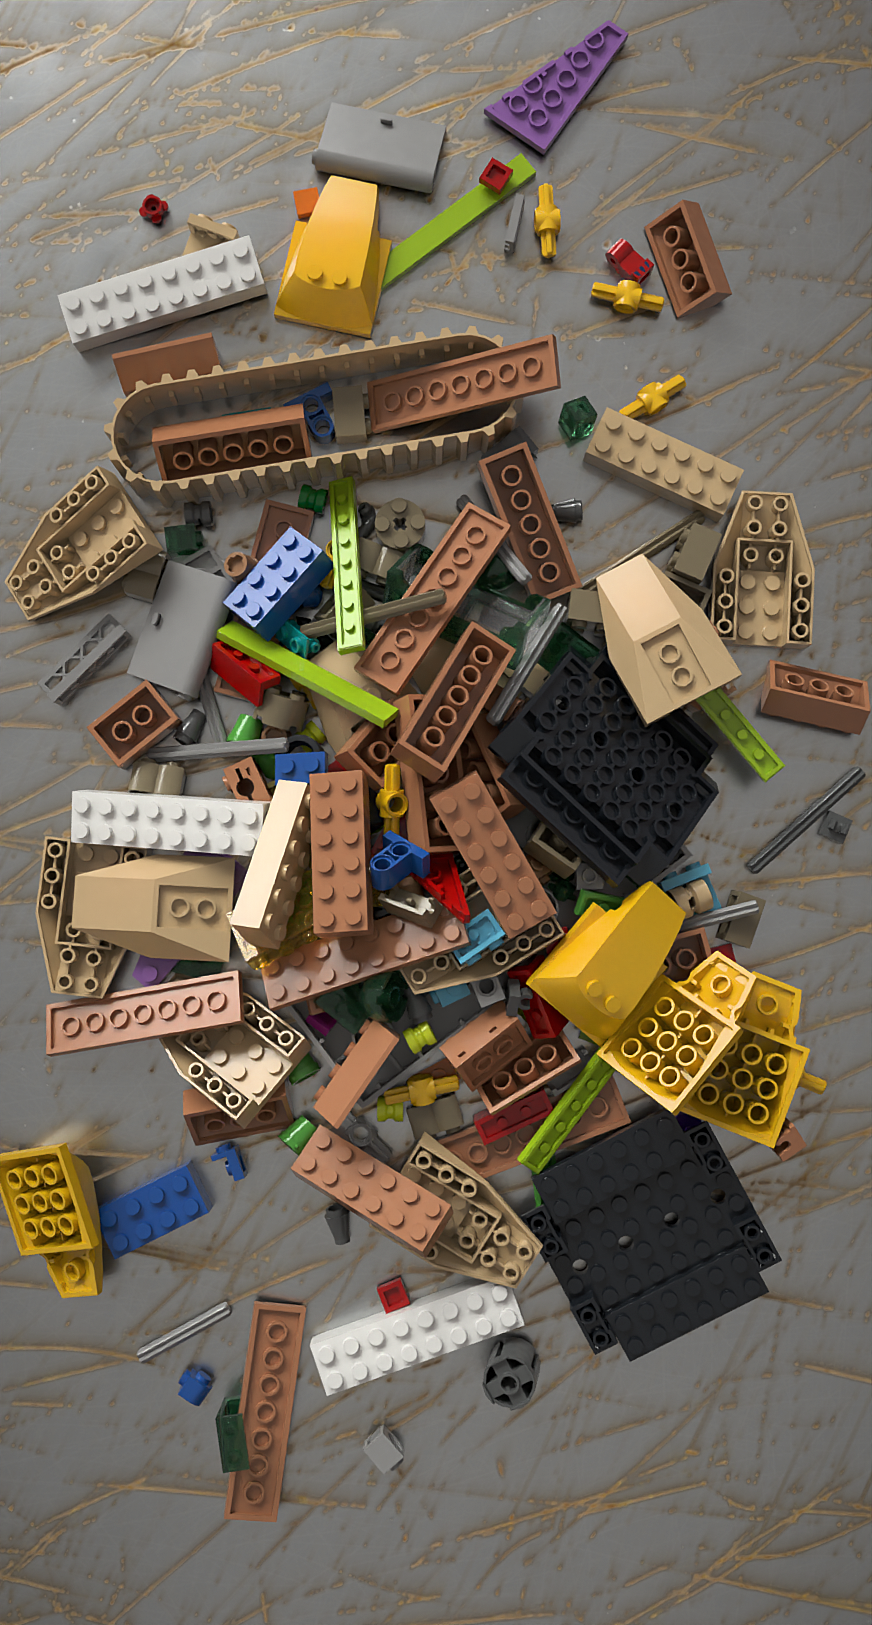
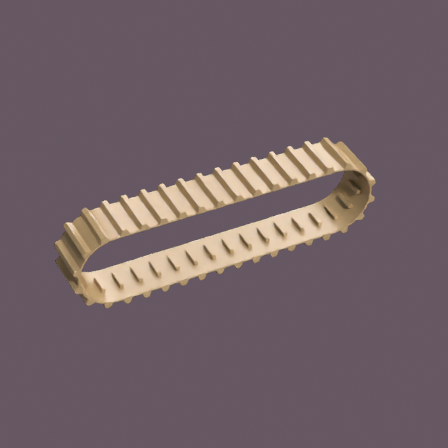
M469 326L466 333L452 334L449 328L446 327L441 328L440 336L426 338L422 331L416 332L414 341L401 342L398 336H392L389 345L376 347L372 340L365 341L364 349L351 351L347 344L340 345L339 352L335 354L325 355L323 350L319 348L315 349L314 355L311 358L300 359L295 352L289 353L287 362L274 363L271 357H265L262 366L249 368L246 361H240L237 370L224 372L220 365L213 366L212 374L198 376L195 369L188 370L187 376L184 379L173 380L168 373L162 375L160 383L147 385L140 380L136 382V391L131 393L126 399H115L113 403L117 411L113 422L104 425V432L113 446V449L108 453L110 461L123 479L127 480L137 496L141 499L152 496L159 499L164 508H171L174 501L188 500V502L198 504L199 498L212 496L215 502H222L224 494L237 492L240 498H246L248 490L261 488L264 494H270L272 487L280 484H286L289 490L296 489L297 482L310 480L313 486H318L321 483L322 477L335 476L338 480L345 478L346 473L359 472L362 478L369 477L371 469L382 467L387 474L393 473L395 465L406 463L411 470L418 469L419 461L432 459L435 466L442 465L444 457L454 455L457 456L460 462L467 460L468 453L480 450L486 453L501 437H505L514 430L516 415L522 411L524 397L507 401V404L510 406L505 413L502 411L499 420L489 426L473 431L171 481L149 480L142 473L138 472L135 474L129 469L133 467L132 462L127 456L129 437L135 426L145 416L159 409L450 361L503 346V337L496 335L491 339L485 335H480L477 332L476 326Z

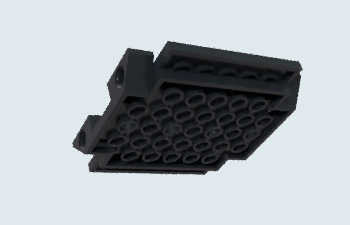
M607 644L591 663L573 646H570L544 677V682L539 689L511 717L487 748L505 765H508L497 781L614 889L626 877L639 888L646 882L652 881L671 863L718 795L717 783L704 770L713 759L711 755L719 744L681 708L645 727L609 660ZM556 699L563 702L564 710L557 707ZM594 735L601 738L602 746L596 744ZM632 770L639 774L640 782L634 780ZM670 806H673L676 809L677 817H674L670 813Z
M665 1108L542 1170L539 1174L531 1176V1180L544 1204L521 1215L525 1225L543 1244L540 1254L545 1263L549 1262L570 1301V1310L594 1354L596 1355L618 1344L619 1341L630 1362L768 1293L769 1290L759 1272L782 1261L708 1121H703L683 1131L676 1117ZM715 1189H721L725 1192V1196L721 1201L714 1202L711 1199V1193ZM668 1213H676L679 1216V1220L677 1223L670 1225L664 1221L665 1216ZM629 1236L633 1239V1243L630 1247L623 1248L618 1244L620 1238ZM576 1260H584L587 1263V1268L583 1271L575 1270L573 1263Z

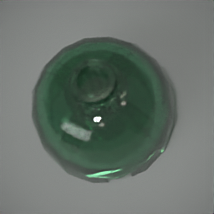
M495 554L476 584L481 589L486 586L493 591H502L513 585L517 579L498 555Z
M400 971L380 973L366 979L359 990V999L364 1012L371 1019L383 1023L398 1022L403 1016L408 998L403 997V989H408V985Z

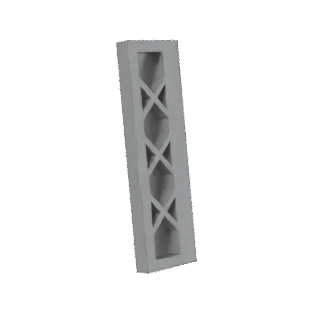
M108 613L37 684L54 703L61 705L131 635ZM111 622L115 628L103 638V628ZM89 642H98V645L85 656V646ZM71 660H80V663L67 673V664ZM53 677H62V680L52 690L46 685Z

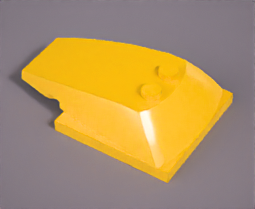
M331 175L308 223L295 221L274 311L276 319L371 338L387 261L392 248V240L380 238V232L378 231L379 188L376 184Z
M652 881L646 882L622 901V905L616 910L610 909L608 912H605L598 904L593 902L526 981V984L601 1047L619 1029L641 998L666 970L667 966L663 962L677 937L686 912Z
M718 951L699 964L685 981L675 983L664 974H661L619 1029L609 1037L596 1054L670 1113L677 1116L742 1035L743 1030L737 1025L750 1001L758 978Z
M752 971V974L758 978V981L737 1025L743 1030L742 1035L701 1084L691 1100L681 1109V1112L708 1121L711 1124L774 1149L811 1049L796 1044L797 1038L794 1036L795 1025H797L799 1019L802 990Z
M67 1143L1 1153L0 1194L21 1256L39 1254L45 1258L48 1272L62 1298L99 1295L103 1288L102 1240L96 1193L89 1167L83 1160L69 1152Z

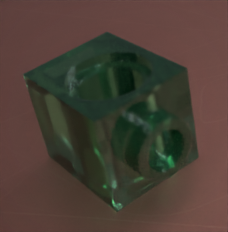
M582 396L563 404L558 423L568 439L572 441L592 433L598 414L587 397Z
M194 523L164 527L167 553L171 558L192 555L200 550V546H204L203 533L198 531Z

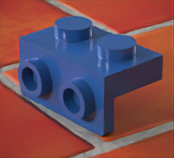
M325 751L275 754L276 786L278 780L304 782L310 786L309 774L328 773V753Z

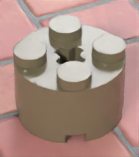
M395 498L384 504L379 509L375 518V530L379 544L406 555L415 552L422 545L425 537V518L421 509L415 503L403 498ZM396 525H405V530L401 528L396 530Z
M275 685L264 690L262 706H255L252 718L256 720L260 716L263 717L262 723L288 731H290L291 726L297 727L296 732H301L310 702L306 700L307 694L292 690V693L282 691V686Z

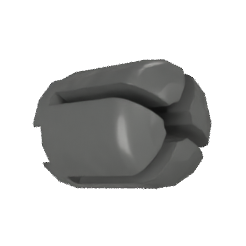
M511 1337L507 1338L505 1343L499 1342L495 1345L484 1372L482 1386L487 1398L492 1404L497 1403L502 1407L510 1408L511 1411L520 1409L530 1402L540 1373L541 1361L539 1355L534 1354L535 1348L524 1339Z

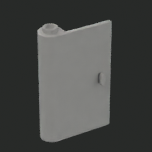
M331 102L318 149L314 148L312 153V164L315 165L317 171L432 194L446 125Z
M168 560L127 673L177 691L176 697L187 701H191L192 697L197 699L212 659V644L219 640L216 638L217 630L224 626L229 613V608L223 602L239 584L224 577Z

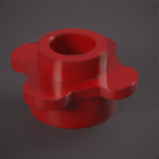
M150 194L143 200L139 213L142 217L152 219L153 223H160L164 211L168 210V204L166 201H161L159 197Z

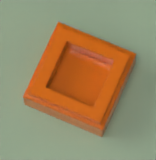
M317 187L293 191L298 219L311 217L319 199Z

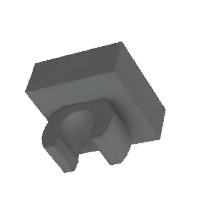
M827 811L818 834L843 844L853 820L835 812Z
M509 978L505 994L506 1016L517 1017L518 1008L522 1010L530 1009L529 999L533 997L532 989H520L519 979Z

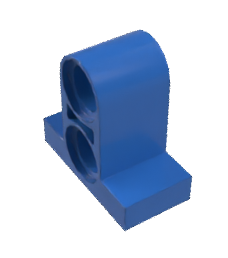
M328 382L283 404V406L303 403L306 424L312 436L319 444H329L335 438L333 421L324 406L325 403L333 400L332 390ZM311 404L318 406L314 412H308L306 408ZM321 426H327L330 428L329 431L325 434H320L317 432L318 428Z
M390 830L382 835L383 850L370 861L371 884L375 889L389 890L411 872L421 878L426 877L430 873L429 852Z

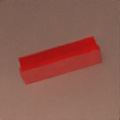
M222 641L212 644L211 669L256 707L262 706L264 690L280 684L281 675L269 666Z
M538 955L530 965L513 966L507 971L509 978L519 979L520 989L530 988L526 981L545 960L544 956ZM532 989L533 997L529 999L530 1009L523 1010L533 1038H556L569 1020Z
M542 1085L493 1116L487 1108L474 1114L473 1121L485 1146L549 1116L553 1107Z

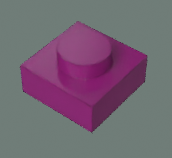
M332 1009L315 1015L309 1014L305 1021L326 1037L342 1015Z

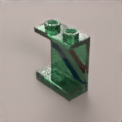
M241 1395L225 1397L215 1418L223 1473L250 1469L243 1413L238 1414Z

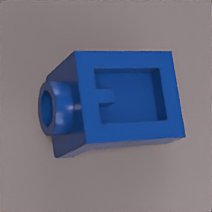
M226 1143L215 1148L216 1152L211 1156L212 1162L227 1157V1161H225L226 1170L229 1176L233 1175L234 1181L244 1179L247 1176L248 1171L239 1144L231 1147L230 1143Z

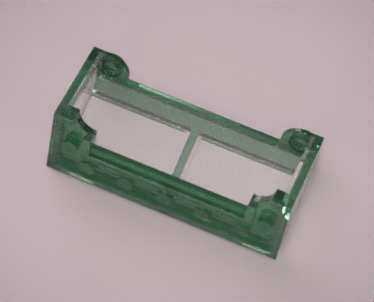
M418 543L411 547L387 571L383 604L399 600L404 596L433 554L430 548ZM476 582L439 638L456 645L463 632L473 621L516 649L507 665V668L515 671L545 622L551 600L538 594H531L523 603Z

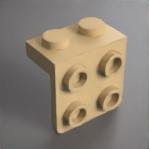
M190 213L187 224L191 233L182 256L240 238L238 230L229 223L223 222L220 224L214 222L207 215Z

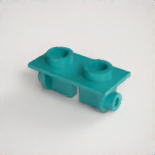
M295 620L285 621L284 625L276 632L275 638L293 653L304 659H307L308 653H316L320 650L319 640L307 638L300 632V626Z

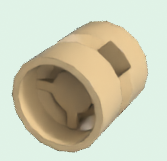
M702 878L686 883L685 888L678 886L666 891V895L686 912L684 920L693 917L694 912L701 914L713 909L711 892Z

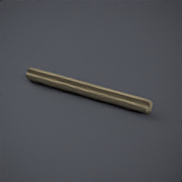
M696 510L577 589L598 591L597 577L640 554H643L648 559L677 541L684 529H690L694 522L699 525L703 524L705 521L704 515L700 510Z
M441 588L363 609L364 625L445 604L447 602L446 592ZM336 616L301 625L300 632L309 639L337 632Z

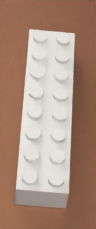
M247 235L57 296L72 344L79 352L267 294V290L250 236Z
M102 790L72 791L71 842L253 856L271 802Z
M475 1278L410 1301L409 1305L386 1314L385 1311L315 1335L312 1337L310 1348L326 1395L329 1396L519 1328L525 1324L512 1287Z

